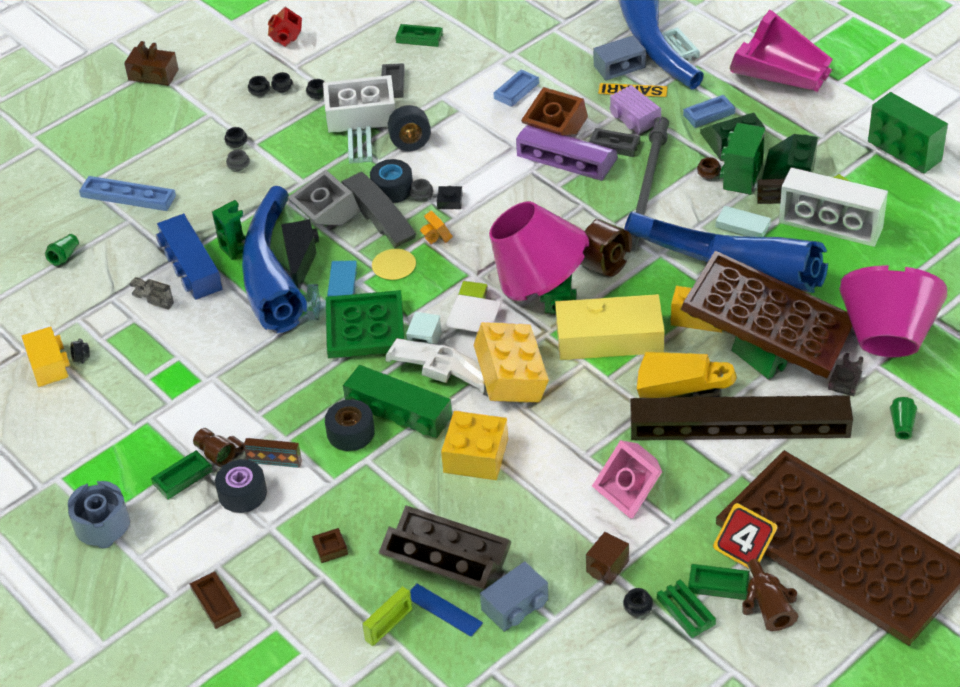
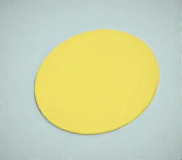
M402 249L385 250L379 253L372 261L373 272L377 276L388 280L404 278L411 274L416 266L415 257L410 252Z

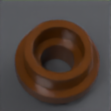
M706 157L698 164L697 172L703 178L712 179L720 175L721 165L717 159Z

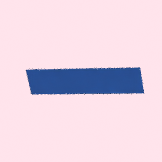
M418 583L410 590L412 602L470 637L483 624L482 621Z

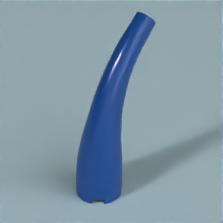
M619 0L627 26L632 35L646 49V54L670 76L690 89L697 88L701 84L704 74L675 52L663 37L659 29V0Z
M272 186L251 220L244 242L242 269L247 298L254 315L265 330L268 328L275 330L277 333H283L293 329L300 323L298 319L302 315L303 310L304 312L307 311V302L270 249L273 228L289 197L288 192L281 186Z
M633 211L630 212L624 230L628 231L631 235L707 263L714 251H718L808 293H815L814 288L816 286L822 287L828 271V263H823L822 252H827L826 247L823 243L785 237L721 235L689 229Z

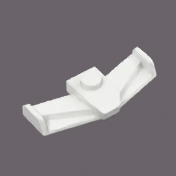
M397 338L386 354V362L395 360L424 365L422 368L423 376L446 383L452 374L479 388L481 393L484 394L486 391L479 363L456 351L455 348Z

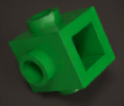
M572 274L556 288L540 296V303H545V313H556L555 301L577 300V288H572Z

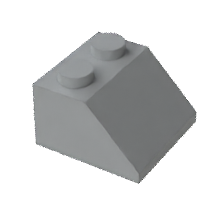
M327 170L321 172L288 197L289 201L315 224L342 226L361 212L353 193Z

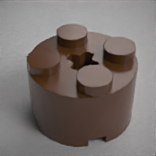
M596 218L584 231L588 236L589 246H585L583 250L585 257L580 265L602 275L612 277L617 275L625 266L627 260H624L626 252H631L632 237L623 228Z

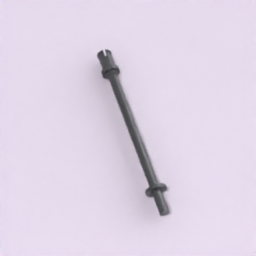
M657 117L654 120L653 130L649 133V141L652 145L635 211L642 215H645L661 145H664L668 139L667 129L669 121L665 117H661L660 123V117ZM631 235V251H635L637 249L639 239L642 238Z

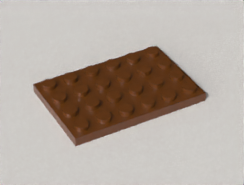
M714 251L680 309L694 318H699L717 329L735 335L740 340L752 343L766 352H771L791 364H796L809 370L814 375L822 376L828 379L852 328L847 311L718 251Z

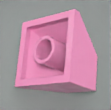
M620 440L592 487L625 515L633 519L660 477L662 470L658 460L638 443Z

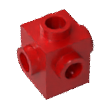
M285 6L277 15L274 14L269 19L268 36L274 42L286 47L291 41L294 42L298 38L302 28V17Z

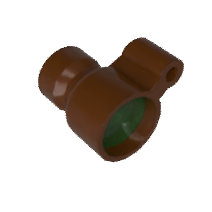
M201 428L193 438L194 446L204 451L206 458L219 467L231 462L236 453L245 451L244 442L237 437L229 436L225 438L221 435L215 436L208 428Z

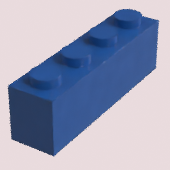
M183 213L157 223L159 231L156 234L157 242L161 248L165 247L166 258L168 262L173 261V269L177 277H182L181 281L185 291H190L194 299L197 300L223 290L219 271L185 214Z

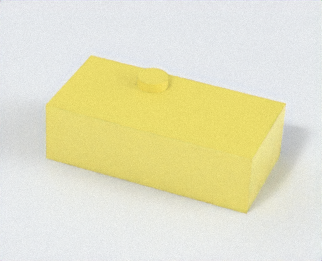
M659 294L555 301L560 360L664 352V325Z

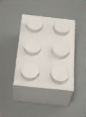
M391 75L323 83L328 133L348 131V128L357 130V127H361L364 130L366 126H371V128L388 127L389 116L395 110Z

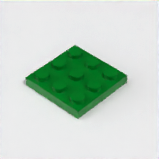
M401 290L326 297L328 359L384 354L389 351L397 338L405 340Z

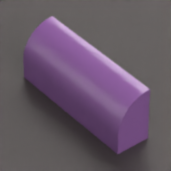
M529 125L525 126L516 137L518 157L600 181L604 179L618 159L615 149L565 135L562 136Z

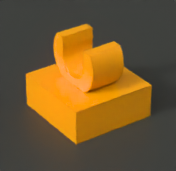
M432 210L424 216L429 224L424 225L420 231L430 244L435 243L439 237L445 243L453 237L446 225Z

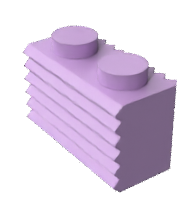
M632 85L610 96L611 114L615 118H619L620 121L622 120L628 129L634 130L637 134L654 127V120L657 117H660L659 123L661 122V108Z

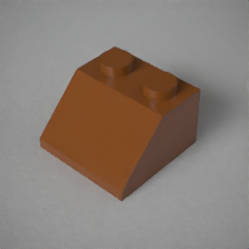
M543 87L521 122L563 136L577 134L588 118L583 98Z

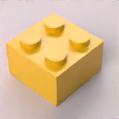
M454 411L441 450L443 473L497 480L508 443L507 418Z

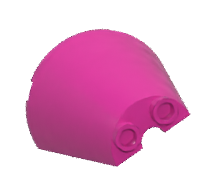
M769 9L760 21L749 43L743 42L735 52L730 65V72L818 92L832 71L829 66L833 59Z

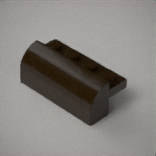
M405 505L397 528L388 527L379 554L384 558L483 591L502 578L504 574L502 567L512 542L509 539Z

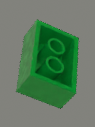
M889 92L872 104L868 142L925 174L943 159L948 123L898 95Z

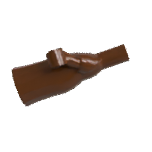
M757 559L750 560L747 565L753 578L748 584L747 599L742 603V613L744 615L754 613V600L756 598L766 630L778 631L792 626L799 617L790 605V603L797 601V591L783 586L776 576L764 573Z

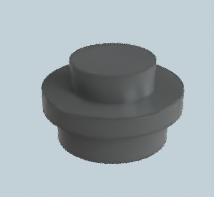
M233 150L228 154L226 164L231 170L241 171L250 164V159L245 151Z
M417 179L412 182L409 193L413 199L422 201L432 196L433 187L428 180Z

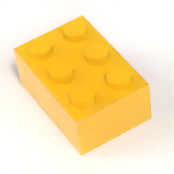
M481 322L473 346L489 400L540 403L549 379L531 324Z

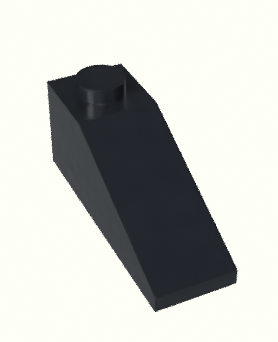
M310 219L281 224L291 277L299 290L316 256L315 243H319L317 228L312 229Z

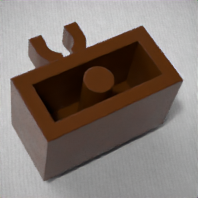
M140 41L138 46L132 49L124 62L129 81L169 86L179 70L175 52L157 50L156 43H152L148 49L145 46V41Z

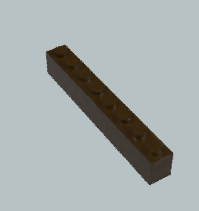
M850 395L630 398L631 440L851 438L853 425Z

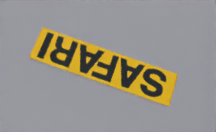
M600 83L598 94L614 95L619 90L622 91V89L632 84ZM632 85L645 96H667L668 86Z

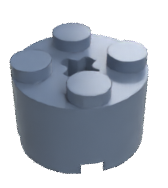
M97 481L98 485L88 487V484H85L71 494L68 500V514L77 538L85 544L98 546L103 549L110 547L114 541L126 532L130 525V517L120 488L111 482Z

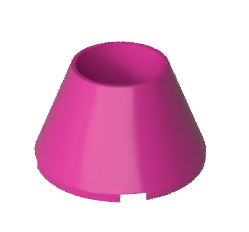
M531 201L516 204L506 210L495 220L489 232L501 290L507 298L515 301L527 300L526 296L534 293L541 296L556 288L578 268L585 257L583 250L585 246H589L588 236L583 229Z
M889 265L860 268L846 274L841 279L839 290L861 349L882 357H905L918 352L947 299L948 288L945 282L939 277L923 270L905 267V272L888 270Z

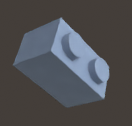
M634 35L593 48L594 67L605 81L646 68V49Z
M524 561L480 592L481 610L505 632L510 627L521 623L524 617L532 611L538 610L549 600L548 582Z

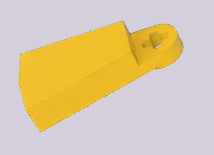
M645 352L638 371L637 392L640 398H666L713 388L724 389L735 383L737 375L732 364L727 362H710L708 354Z

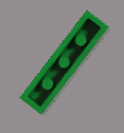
M360 364L343 384L345 400L354 399L362 401L369 406L374 416L388 419L397 425L406 426L423 435L438 438L453 415L450 398Z

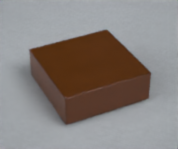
M339 528L312 536L313 544L321 563L348 555V549Z

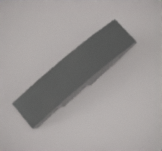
M362 171L341 181L353 193L365 219H370L379 233L386 235L394 248L415 238L416 232L402 213Z

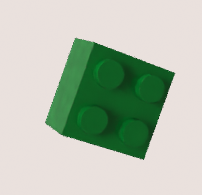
M737 123L734 132H729L728 146H724L721 153V161H724L720 172V179H723V190L752 194L763 166L766 128Z

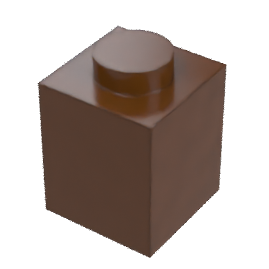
M604 531L586 554V572L594 579L602 580L611 585L629 562V543Z

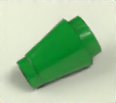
M68 234L49 244L45 251L46 259L55 266L65 264L79 245L78 238L74 234Z
M898 397L892 401L890 413L895 436L898 439L905 440L912 437L917 406L914 400L909 397Z

